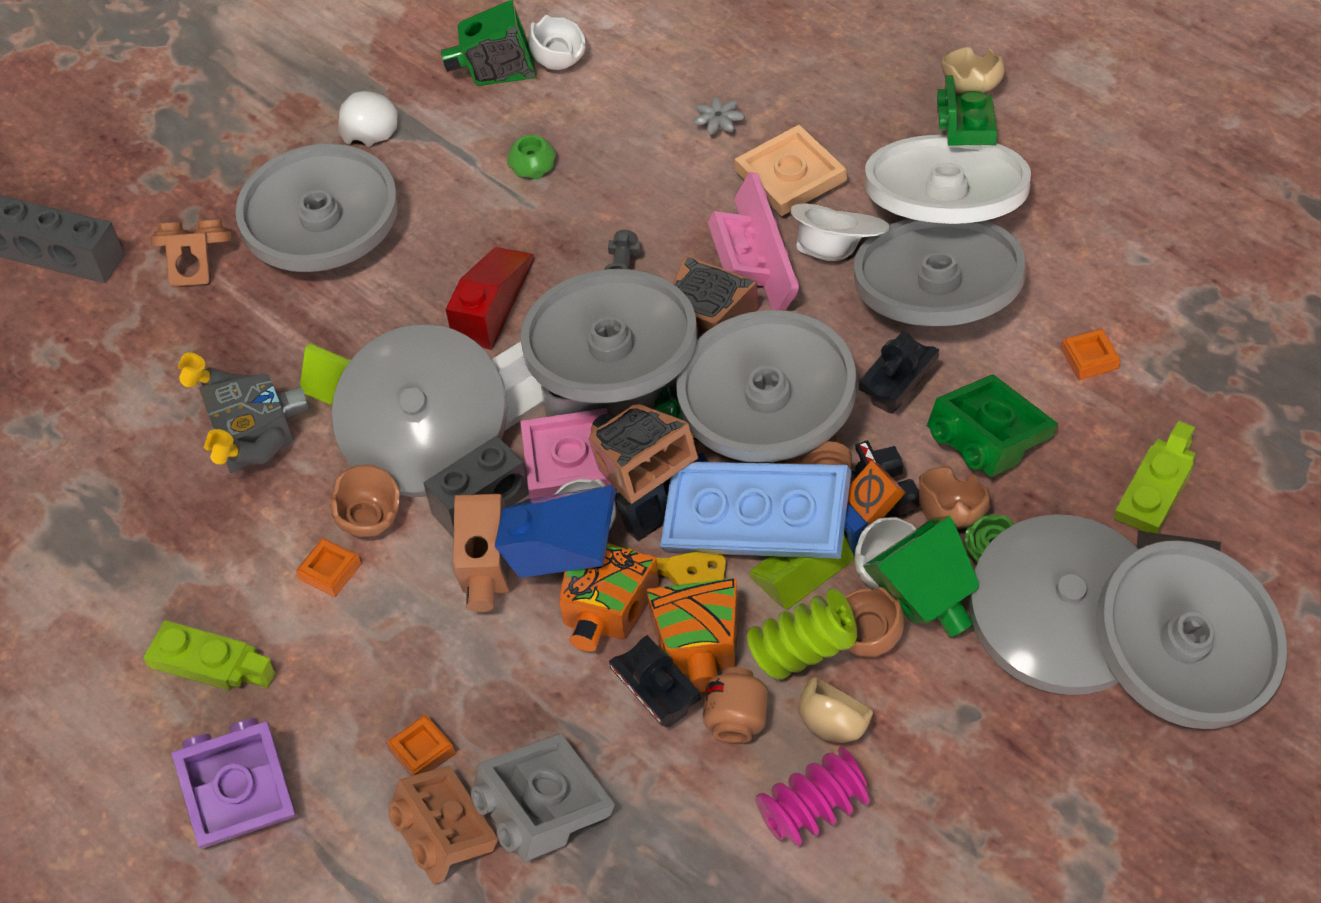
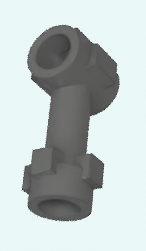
M619 230L615 233L614 239L609 240L608 253L614 255L613 263L607 265L604 270L628 269L631 256H639L640 242H638V237L634 232Z

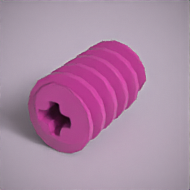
M840 745L838 749L839 756L833 752L825 754L822 758V766L816 762L808 764L805 768V776L800 773L791 774L788 779L789 787L783 783L773 785L771 789L772 797L766 793L756 795L759 812L776 839L782 842V839L787 837L796 846L802 845L799 830L801 827L804 826L812 835L817 836L819 828L816 818L821 816L829 825L833 826L836 824L834 807L838 806L846 815L850 816L853 814L851 797L855 796L865 806L870 803L865 777L855 759L844 747Z

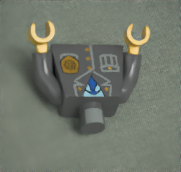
M192 352L183 354L178 363V368L181 370L179 380L185 387H194L198 382L202 384L199 390L214 428L208 432L203 447L207 451H212L210 458L215 464L222 465L227 463L230 473L236 472L250 464L264 465L282 447L291 443L293 438L286 419L310 410L301 386L276 394L271 379L267 374L262 373L253 376L230 374L212 367L204 370L206 364L201 356Z

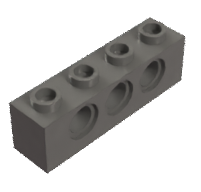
M0 195L1 258L106 283L125 255L113 224L110 221Z

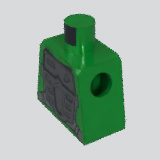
M513 0L506 1L460 21L457 25L459 45L441 50L447 72L468 67L474 83L478 86L536 78L534 57L529 51V40Z

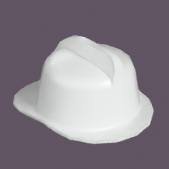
M807 203L795 204L791 207V214L799 221L797 249L801 253L825 261L845 259L854 252L862 237L882 235L890 229L887 222L870 215L836 211Z

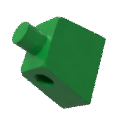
M951 516L932 518L863 565L865 571L879 587H884L896 600L900 601L903 614L912 623H928L937 617L949 637L961 633L972 625V620L960 601L978 589L979 581Z

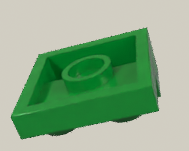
M992 374L937 397L926 426L930 428L931 434L937 442L946 443L963 455L967 466L971 469H979L993 477L1020 464L1025 450L1053 438L1058 423Z

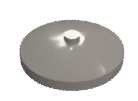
M315 144L285 152L258 168L245 182L238 195L235 215L245 245L263 262L289 271H323L353 262L374 249L386 237L395 222L398 212V196L389 169L371 153L342 144Z
M910 218L890 224V229L885 234L870 236L861 245L854 260L856 290L861 299L870 308L890 319L921 326H952L988 317L1009 305L1020 293L1025 281V253L1019 241L1007 230L986 220L973 223L945 224Z
M607 269L588 272L567 279L549 289L529 309L521 328V346L524 361L529 372L538 383L562 397L588 403H612L631 400L663 387L679 375L687 366L697 345L696 316L688 297L677 286L662 277L630 269Z
M785 310L749 312L717 324L697 340L695 352L691 360L677 376L679 406L684 421L689 424L691 433L711 450L726 457L747 462L782 461L798 457L818 448L834 436L844 425L853 409L857 394L855 363L851 351L844 340L825 323L804 314Z
M418 324L404 326L388 331L369 342L346 366L333 397V431L342 454L352 467L355 465H375L391 474L399 486L400 495L411 497L427 496L423 482L496 435L502 439L508 412L506 389L502 377L489 355L468 336L454 329L438 325Z
M1043 515L1032 517L1010 526L994 538L986 547L974 571L979 581V587L969 595V610L974 630L982 646L991 658L1014 678L1047 692L1081 695L1100 692L1119 684L1111 672L1100 647L1097 635L1096 611L1105 582L1112 572L1128 556L1137 551L1138 548L1112 528L1079 516Z
M1189 541L1157 542L1147 545L1128 556L1112 572L1101 590L1096 611V626L1104 658L1111 672L1126 692L1155 715L1169 722L1196 729L1228 727L1243 721L1259 710L1271 699L1278 689L1287 661V641L1282 619L1272 598L1263 585L1244 566L1228 555L1206 545Z

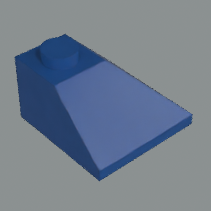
M613 485L530 498L502 509L494 547L519 578L603 566L616 490Z

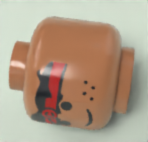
M741 667L725 669L724 674L714 676L707 682L703 708L704 725L713 731V736L720 741L735 744L749 742L752 740V736L757 735L764 729L766 724L767 686L761 680L754 678L753 672L749 669Z

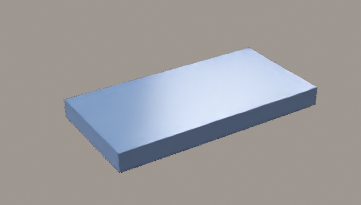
M692 462L670 478L660 548L665 552L675 553L703 552L729 555L841 559L851 469L848 465Z

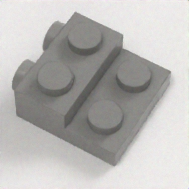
M562 733L479 763L471 790L472 802L477 812L481 815L489 813L497 823V835L502 847L507 852L516 850L524 862L565 846L571 832L611 817L615 803Z

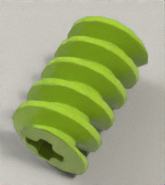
M831 588L826 592V600L818 595L810 600V608L806 604L800 603L794 607V615L789 611H784L779 614L778 622L775 619L769 618L763 622L762 629L758 626L748 629L747 641L752 656L759 667L770 677L783 680L791 675L792 672H800L807 665L819 663L823 660V657L830 658L837 654L839 650L851 648L855 645L857 639V626L854 614L845 596L838 590Z

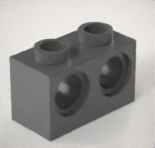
M497 435L423 482L432 515L452 537L454 536L455 495L501 494L505 507L511 506L529 495L523 462Z

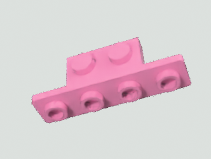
M749 172L734 199L739 214L714 211L707 223L722 268L756 280L757 285L764 286L772 310L786 311L791 301L798 294V279L793 272L787 249L784 247L777 227V221L772 214L767 194L763 189L758 173Z

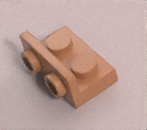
M450 765L399 779L389 805V818L393 827L401 832L411 848L416 864L421 869H424L433 884L444 882L451 864L493 852L498 837L484 816L477 812L471 796Z

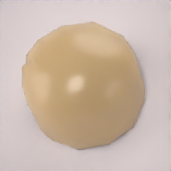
M963 47L944 56L941 62L944 77L945 75H953L955 93L960 95L971 91L983 94L989 92L1001 82L1005 72L1003 57L995 55L991 49L986 51L984 57H980L974 53L971 47Z
M816 677L811 678L799 699V712L804 724L810 732L825 741L846 743L859 739L868 728L873 715L872 709Z

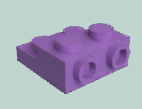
M257 718L243 720L229 727L231 733L213 739L211 734L198 735L183 741V749L171 752L199 848L203 849L297 817L273 730L267 721L259 723Z

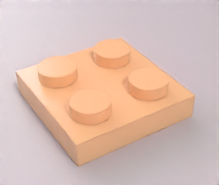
M800 125L734 159L735 171L744 180L749 172L758 173L763 189L766 191L769 205L780 216L789 213L791 207L795 204L807 203L847 181V169Z

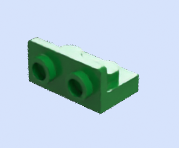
M945 75V89H937V113H939V131H946L948 146L996 145L997 127L992 95H984L976 91L955 95L953 75Z

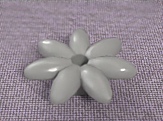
M715 96L712 99L711 106L706 104L696 105V110L701 115L697 116L693 122L696 125L708 124V134H713L716 130L723 129L732 132L734 126L731 121L744 119V114L735 110L738 105L736 100L728 101L722 106L719 97Z

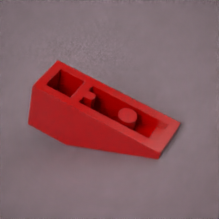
M494 247L460 278L445 309L449 328L468 336L482 348L492 350L533 263V254Z

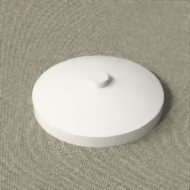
M947 135L917 136L890 143L873 153L865 166V189L869 197L876 204L897 215L925 222L960 224L994 219L1017 209L1027 199L1030 191L1031 170L1027 162L1018 153L998 143L996 145L948 146Z

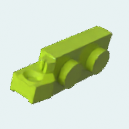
M1178 421L1167 442L1157 438L1154 446H1150L1115 510L1114 520L1156 537L1159 535L1193 470L1196 453L1189 451V448L1193 441L1191 439L1195 430L1194 426Z
M164 620L143 657L146 665L151 669L231 691L232 687H239L242 681L268 688L276 674L270 663L271 659L257 654L256 648L245 642Z

